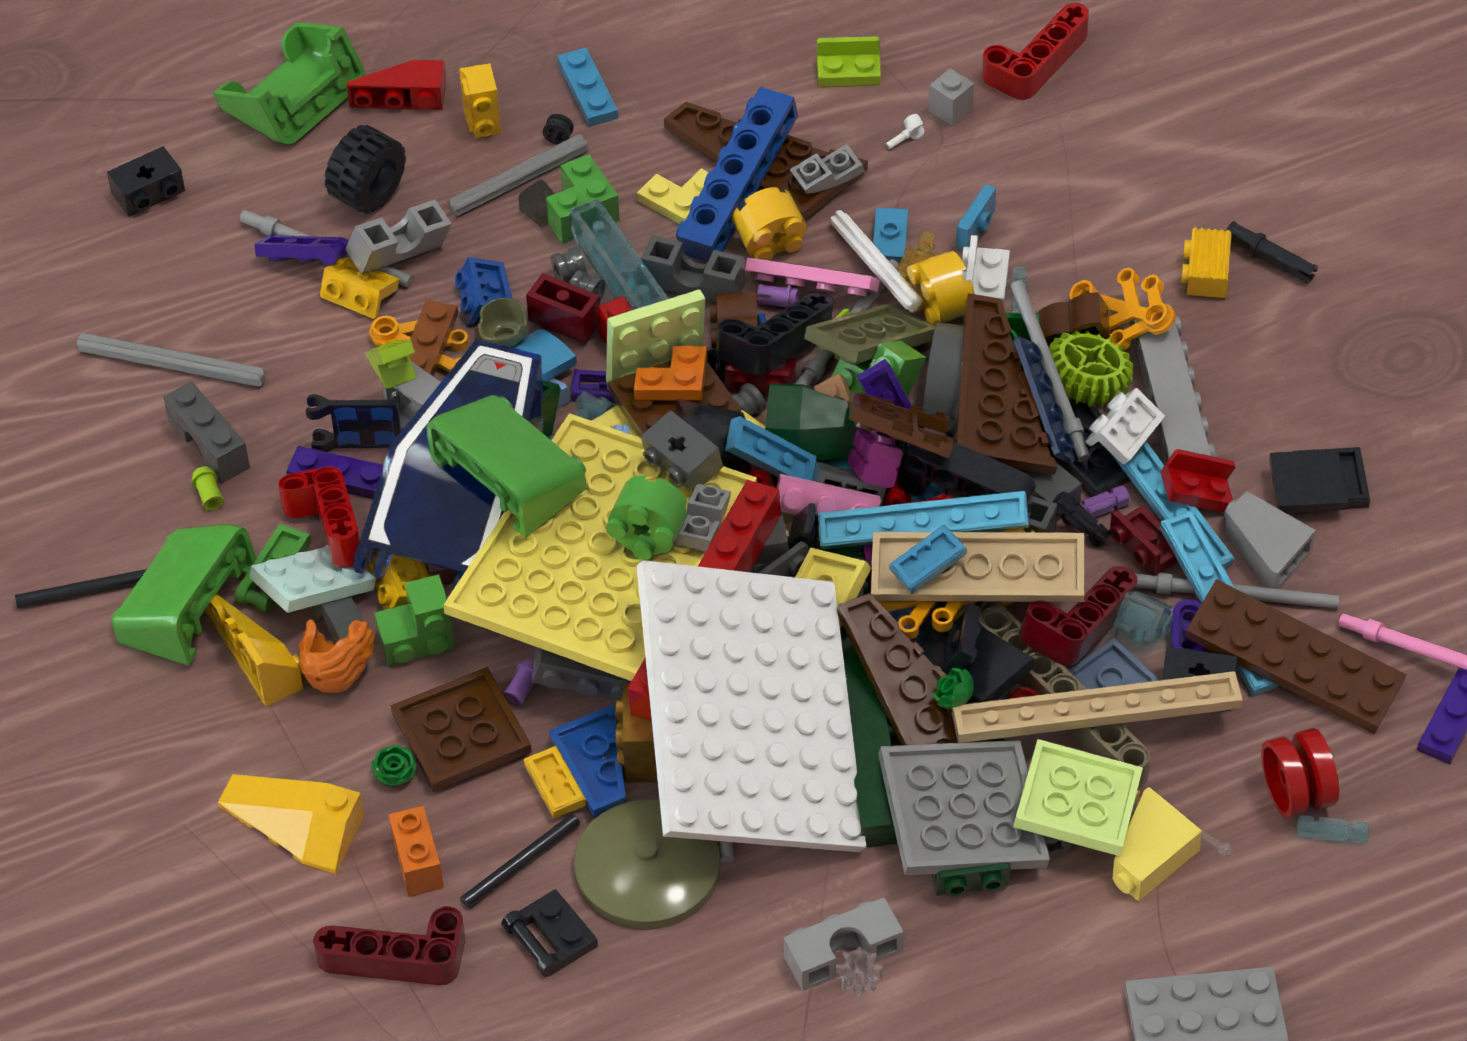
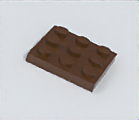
M671 360L653 367L670 368ZM707 362L702 400L686 401L741 412L740 406ZM636 373L608 382V389L614 401L641 438V435L670 410L675 413L677 400H635L634 384Z
M488 667L390 705L391 713L433 792L532 752L527 736Z

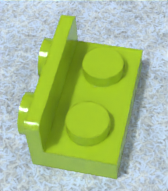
M879 37L818 38V87L881 85Z

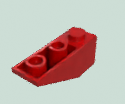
M411 60L348 81L346 86L349 107L443 110L447 83L444 61Z

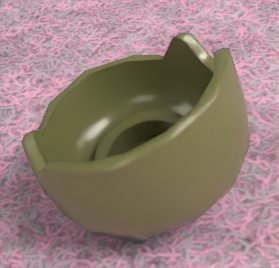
M507 297L490 301L480 309V323L478 324L480 338L492 348L506 349L517 346L526 336L528 330L525 308L518 300Z

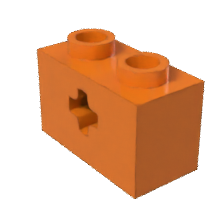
M424 805L388 814L392 840L408 897L444 888L441 865Z

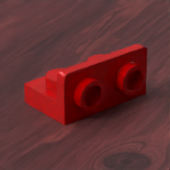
M1176 449L1160 471L1170 502L1224 513L1229 503L1233 500L1227 481L1236 468L1232 460Z

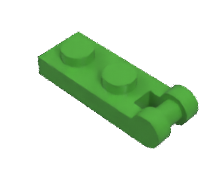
M279 523L253 565L264 563L271 559L295 555L298 552H305L311 544L310 534ZM249 569L236 590L235 602L243 605L250 603L256 605L257 610L269 613L275 601L263 590L261 593L255 591L257 584L249 578Z

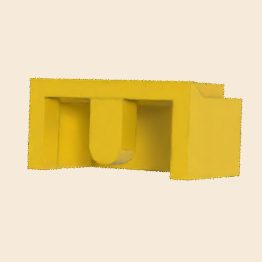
M491 64L459 68L463 109L469 133L474 132L475 138L501 134L498 94Z

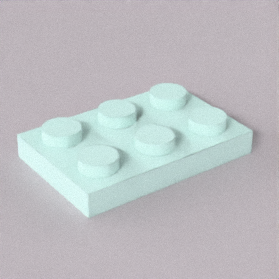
M327 545L319 549L298 552L295 555L271 559L264 563L252 565L249 578L287 613L372 591L376 578L359 563L350 567L334 565Z

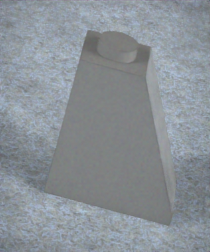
M1245 491L1237 501L1232 500L1224 512V518H1226L1224 534L1265 588L1280 589L1313 551L1315 529L1248 491Z

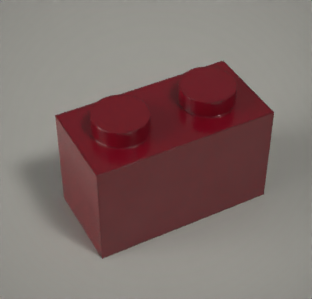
M544 273L540 275L526 294L528 321L582 343L588 341L598 326L596 308L600 305V295Z

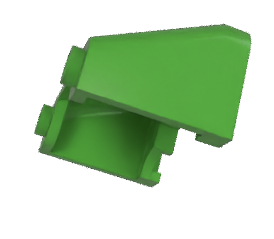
M296 22L284 33L281 40V48L287 60L248 93L238 82L230 81L224 83L213 92L218 105L223 111L277 143H295L348 97L346 86L348 81L365 76L364 67L344 27Z
M491 395L440 414L427 423L426 429L430 458L441 467L447 463L454 467L459 463L500 498V508L503 511L510 510L515 514L518 521L513 524V527L525 538L587 489L586 468L577 457H570L517 413L505 397L501 396L499 398L496 395Z
M233 524L178 528L169 534L165 545L121 607L117 608L113 613L111 623L118 643L189 666L197 655V650L191 647L193 634H200L203 630L199 620L200 616L227 577L230 576L238 579L240 575L245 576L256 560L246 528Z

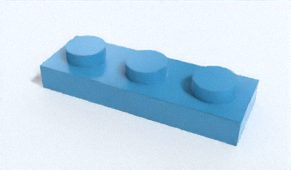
M587 48L557 55L558 66L588 126L591 127L618 119V109Z
M741 416L731 419L726 451L778 478L780 474L810 481L813 480L816 462L815 455Z

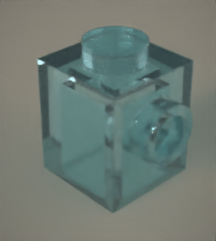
M1136 590L1127 592L1114 626L1129 631L1128 637L1148 644L1149 640L1161 639L1162 635L1166 636L1170 631L1174 617L1170 616L1173 606Z

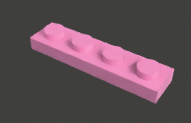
M747 257L745 267L746 271L755 274L754 279L758 281L774 283V277L786 279V285L803 288L805 287V282L817 284L816 289L828 292H836V287L848 288L847 294L867 297V292L878 293L880 280L872 276Z

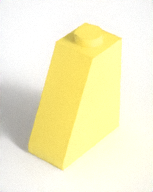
M1148 787L1144 790L1128 826L1121 856L1116 855L1114 859L1112 879L1116 886L1123 893H1129L1137 901H1140L1200 851L1202 830Z

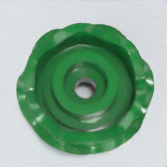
M952 668L949 675L941 677L937 681V691L933 693V697L938 701L937 705L942 708L953 709V707L966 704L974 691L971 674L966 669Z
M391 745L379 750L376 753L375 759L371 762L375 778L382 784L391 787L407 783L414 776L417 765L411 751L399 745Z

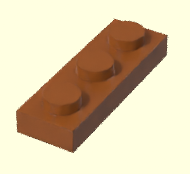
M426 300L410 338L415 353L410 354L409 357L412 362L434 376L458 317V305Z

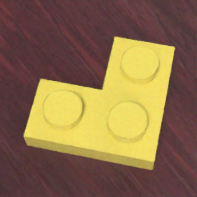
M700 169L682 187L655 174L637 192V201L680 224L681 221L686 220L694 197L699 196L708 172Z

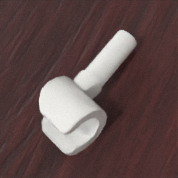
M912 114L904 120L906 129L885 143L888 150L910 137L915 140L923 137L924 128L920 116Z

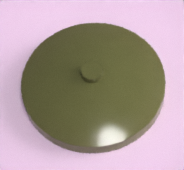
M642 799L625 802L603 812L583 832L575 851L576 882L586 903L597 914L612 923L633 929L650 930L669 927L694 915L713 895L720 876L719 846L717 841L663 837L660 800Z

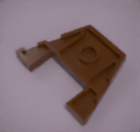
M853 391L849 402V419L854 421L855 426L868 431L875 429L896 440L908 442L946 458L950 457L953 448V438L918 427L920 425L946 434L950 423L949 414L937 411L935 416L923 412L924 408L911 405L910 409L894 405L893 400Z

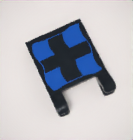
M317 394L307 397V405L309 406L306 408L307 418L318 420L331 414L334 432L333 434L325 429H315L312 433L313 440L322 441L312 442V449L329 452L335 448H395L403 438L398 400H329Z

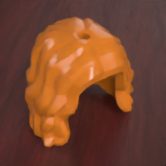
M310 619L306 622V631H303V639L298 645L300 671L314 689H318L323 693L335 694L348 690L360 677L367 661L373 656L375 634L368 627V622L355 620L349 625L347 636L333 644L325 640L324 635L317 630L313 619Z

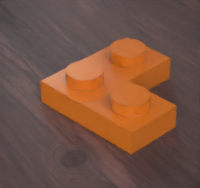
M673 346L670 368H637L634 384L635 400H702L707 364V346Z

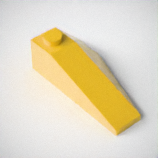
M216 594L205 611L265 707L302 690L301 675L303 673L300 671L298 655L291 656L281 641Z
M232 774L218 801L219 807L248 827H255L268 836V841L277 847L281 845L293 854L294 859L303 865L333 874L337 873L365 817L360 792L323 782Z

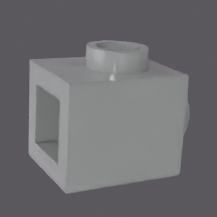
M950 68L929 85V112L953 127L973 110L974 83L966 76L960 75Z

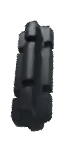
M1065 491L1056 495L1052 502L1057 504V512L1060 514L1064 512V518L1077 530L1084 533V535L1087 533V539L1095 546H1100L1107 541L1110 531L1101 523L1097 525L1098 520L1078 502L1074 504L1075 499Z

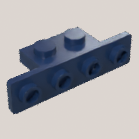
M1019 336L1014 339V344L1039 411L1038 419L1042 431L1046 432L1054 456L1067 463L1075 461L1072 451L1074 442L1062 424V419L1064 418L1063 411L1053 398L1051 392L1053 383L1048 374L1043 370L1041 350L1036 343Z

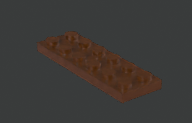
M1217 579L1184 635V638L1214 653L1237 656V665L1374 734L1377 732L1407 675Z

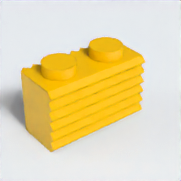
M1196 227L1192 229L1191 240H1185L1183 259H1189V264H1183L1181 283L1187 284V295L1226 298L1231 246L1230 230L1224 231L1221 229L1218 231L1209 228L1205 230Z

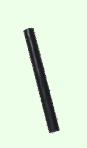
M147 569L16 594L17 608L133 586L138 583Z
M573 813L568 815L460 897L463 905L468 909L578 827L580 821Z

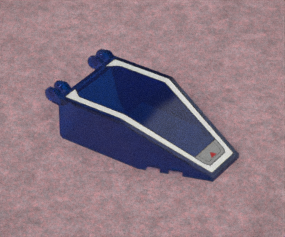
M478 339L473 342L390 444L361 540L356 549L354 559L355 572L363 574L367 568L370 555L375 556L377 551H381L374 566V577L382 579L387 571L391 555H396L457 571L452 591L454 590L505 511L500 508V498L459 463L454 467H451L448 463L441 467L430 458L426 429L427 423L440 414L485 397L496 395L499 398L501 396L505 397L517 413L542 432L541 355Z

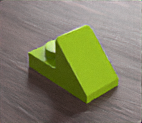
M393 340L365 351L370 364L385 388L390 389L416 378V373L409 357L410 354L415 353L411 340Z

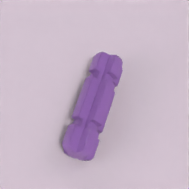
M1118 486L1111 489L1110 494L1105 491L1081 502L1082 506L1091 515L1097 517L1114 510L1113 506L1120 508L1129 504L1130 495L1125 486Z

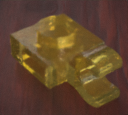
M923 231L917 248L907 246L897 269L906 281L911 282L907 273V266L938 255L934 253L935 244H933L936 234Z

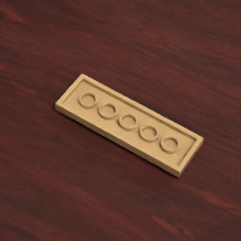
M873 532L871 594L877 601L1084 602V533L952 532L967 548V554L911 594L889 570V564L933 532Z

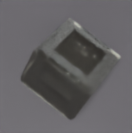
M539 179L519 194V209L542 227L548 223L546 197L554 193L547 183Z

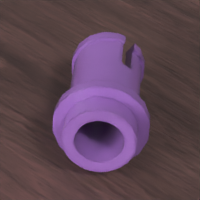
M763 284L758 286L757 294H767L771 297H757V305L787 308L799 300V289L793 288V285H788L787 288Z
M526 659L523 663L517 665L516 675L503 692L508 702L516 706H521L524 703L526 696L535 684L532 683L534 661Z

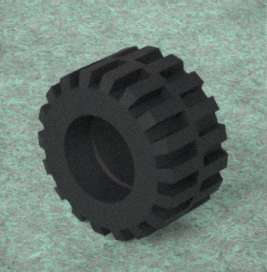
M359 125L356 129L353 128L340 140L327 163L324 183L328 194L360 213L368 214L370 211H376L393 195L401 181L406 163L405 148L397 140L370 125Z

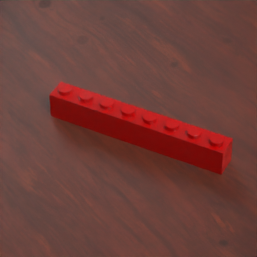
M747 479L698 567L750 572L781 517L779 489ZM645 657L627 690L631 715L652 721Z

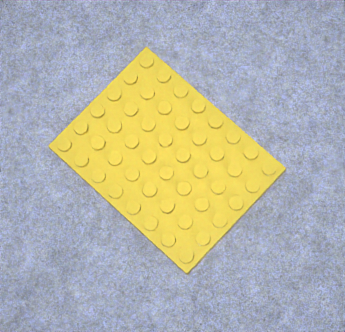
M569 413L551 441L570 457L575 456L584 464L586 468L587 489L527 538L514 529L513 524L518 521L515 514L510 510L504 512L444 603V614L632 681L645 659L637 565L642 559L635 557L632 550L623 546L616 538L607 533L608 518L624 484L635 476L643 475L646 476L645 480L656 482L657 478L670 482L683 493L687 503L692 492L683 485L681 487L675 485L668 477L666 471L659 466L655 468L647 462L643 456L644 447L640 437ZM723 466L703 485H712L719 489L731 491L724 516L725 519L747 479L757 482V478ZM675 542L673 548L667 553L652 556L651 559L646 561L698 566L706 551L676 545Z

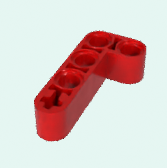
M1080 3L1065 5L1020 53L1002 45L987 47L983 52V81L987 85L1019 100L1033 97L1086 40L1089 10L1087 7Z
M327 466L283 476L278 481V488L284 515L289 518H302L319 514L333 564L338 567H350L359 563L362 559V550L358 526L342 471L337 467Z

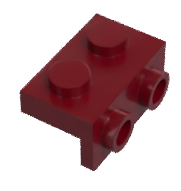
M1143 505L1125 516L1119 510L1111 513L1109 531L1112 539L1116 544L1122 545L1132 555L1138 566L1144 567L1151 575L1155 576L1178 562L1159 528L1160 522Z

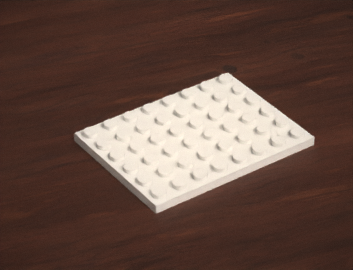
M642 560L637 565L663 837L861 852L865 849L866 841L865 836L861 834L856 799L857 790L854 786L857 766L834 582Z

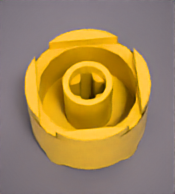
M771 187L757 191L744 200L746 206L740 211L737 207L732 214V223L748 254L755 259L769 261L773 258L774 254L785 250L788 253H793L803 246L802 238L806 233L807 225L790 192L787 190L784 193L780 192L778 187Z
M954 251L942 253L907 266V273L914 285L915 292L922 298V305L917 308V311L923 310L926 321L936 326L937 322L945 323L964 316L968 293L975 294L971 279L965 281L961 271L966 270V267Z

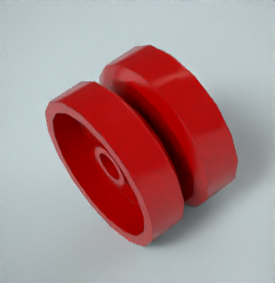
M1311 728L1296 732L1292 737V741L1281 736L1267 740L1262 744L1261 759L1265 781L1274 805L1282 816L1290 818L1304 814L1308 810L1309 805L1318 810L1333 806L1338 802L1340 792L1336 765L1331 750L1319 730Z

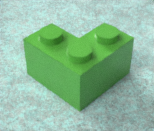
M590 154L560 165L562 191L546 197L548 224L562 244L620 221L618 194Z
M901 340L880 343L873 359L863 361L859 365L846 363L840 357L832 377L838 373L844 376L851 395L853 391L865 394L856 376L886 359L908 398L926 357Z
M439 574L406 582L405 588L408 604L374 613L377 635L387 666L405 663L430 654H440L455 648L451 616L444 614V603L447 597Z

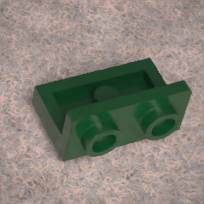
M999 863L939 871L937 874H932L936 896L945 894L959 896L967 891L982 889L985 891L998 890L1008 886L1011 867L1010 863Z

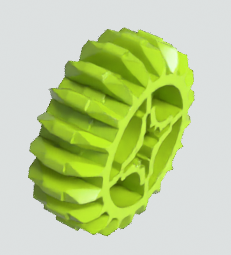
M1088 330L1084 334L1075 331L1071 335L1062 333L1060 338H1054V341L1050 344L1049 350L1067 397L1074 399L1076 405L1079 402H1083L1090 408L1093 403H1096L1099 407L1103 408L1105 403L1109 404L1120 392L1124 395L1126 394L1133 379L1134 363L1129 360V353L1122 352V345H1114L1112 343V338L1104 339L1100 333L1096 336L1090 334Z

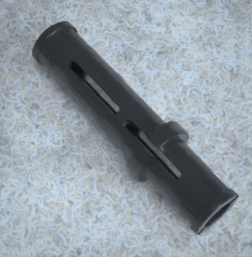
M1235 221L1231 222L1227 227L1226 231H1231V243L1246 250L1247 255L1250 257H1259L1304 281L1306 284H1309L1315 277V274L1312 272H1317L1318 265L1312 264L1267 240L1265 234L1261 232L1256 234Z

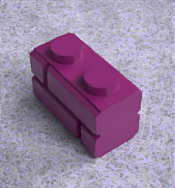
M860 428L856 429L853 440L855 448L851 449L847 464L864 483L890 488L894 487L898 474L895 468L900 467L903 451L895 443L896 439L887 436V434L875 429L868 431Z

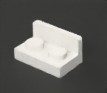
M971 235L970 247H963L962 261L967 266V271H961L965 281L971 279L975 294L1000 298L1004 307L1010 250L977 247L978 236Z
M1135 388L1126 395L1122 392L1117 394L1108 404V407L1111 409L1106 416L1104 414L1101 415L1090 426L1089 429L1092 431V434L1085 441L1089 446L1099 441L1123 465L1131 460L1165 417L1138 388Z

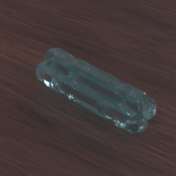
M1300 816L1297 821V836L1312 838V835H1317V839L1346 842L1347 838H1352V842L1366 843L1369 837V824L1363 821H1354V824H1348L1349 820L1319 817V821H1314V817Z

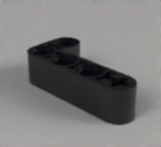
M819 292L807 294L757 327L737 319L720 321L717 331V358L751 374L762 375L771 372L813 344L804 339L807 326L832 319L833 298L828 294Z
M953 442L949 458L909 443L903 452L898 471L899 486L906 493L913 496L924 495L930 484L934 483L963 497L1025 491L1028 502L1036 488L1034 480L1028 474Z

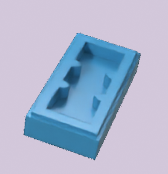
M987 184L983 186L957 225V249L963 251V247H970L971 235L978 236L981 231H986L989 227L996 207V187Z
M876 207L873 244L888 261L893 259L902 265L905 262L908 209Z
M944 524L891 562L889 570L912 594L967 554V548Z

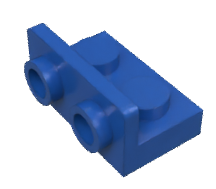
M468 257L462 269H459L456 273L455 287L459 290L461 311L464 313L466 324L469 326L475 325L480 316V309L490 301L505 297L513 299L504 262Z

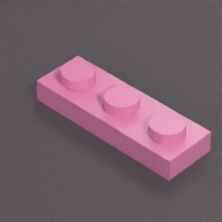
M784 474L779 475L776 487L780 493L781 512L797 515L809 503H814L817 506L818 513L878 507L881 503V498L878 495Z

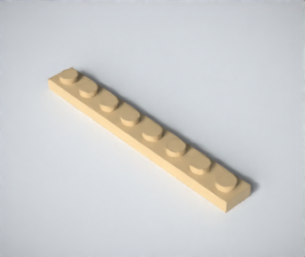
M1233 671L964 704L953 707L952 716L958 743L1241 709L1243 699L1236 673Z

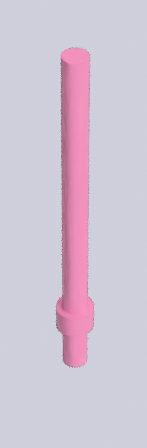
M1344 613L1339 619V627L1363 634V638L1375 643L1383 641L1467 670L1466 654L1386 628L1384 623L1373 619L1365 621Z

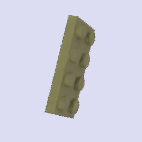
M884 304L807 326L804 339L816 344V347L821 351L833 352L841 356L842 360L846 363L859 365L863 361L873 359L880 343L901 340L910 347H919L924 343L931 342L936 326L892 305Z

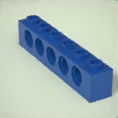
M759 87L754 98L751 97L748 100L743 118L734 125L729 143L720 150L713 171L708 172L701 193L692 200L690 212L686 220L681 221L678 225L676 239L679 242H683L685 255L708 262L713 250L722 252L725 250L736 230L732 223L733 212L737 207L740 211L746 206L744 200L757 192L798 117L793 96Z

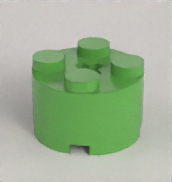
M639 475L630 478L624 484L609 515L606 531L623 546L632 550L635 557L649 560L652 556L665 554L673 548L688 516V511H686L685 507L687 500L683 493L670 482L661 478H657L656 482L645 480L646 476Z

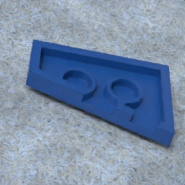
M613 705L549 730V739L553 746H557L586 798V805L593 818L598 817L612 807L626 802L622 765L618 764L617 761L618 748H616V723Z

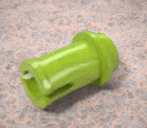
M203 466L193 472L191 483L194 488L198 489L203 507L207 511H213L223 506L225 500L216 482L218 480L216 471L210 467Z

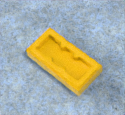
M557 746L524 758V766L553 819L586 806V798Z

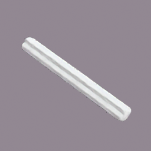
M842 210L836 211L835 215L830 218L831 225L901 305L910 312L917 311V308L922 305V298L848 214Z

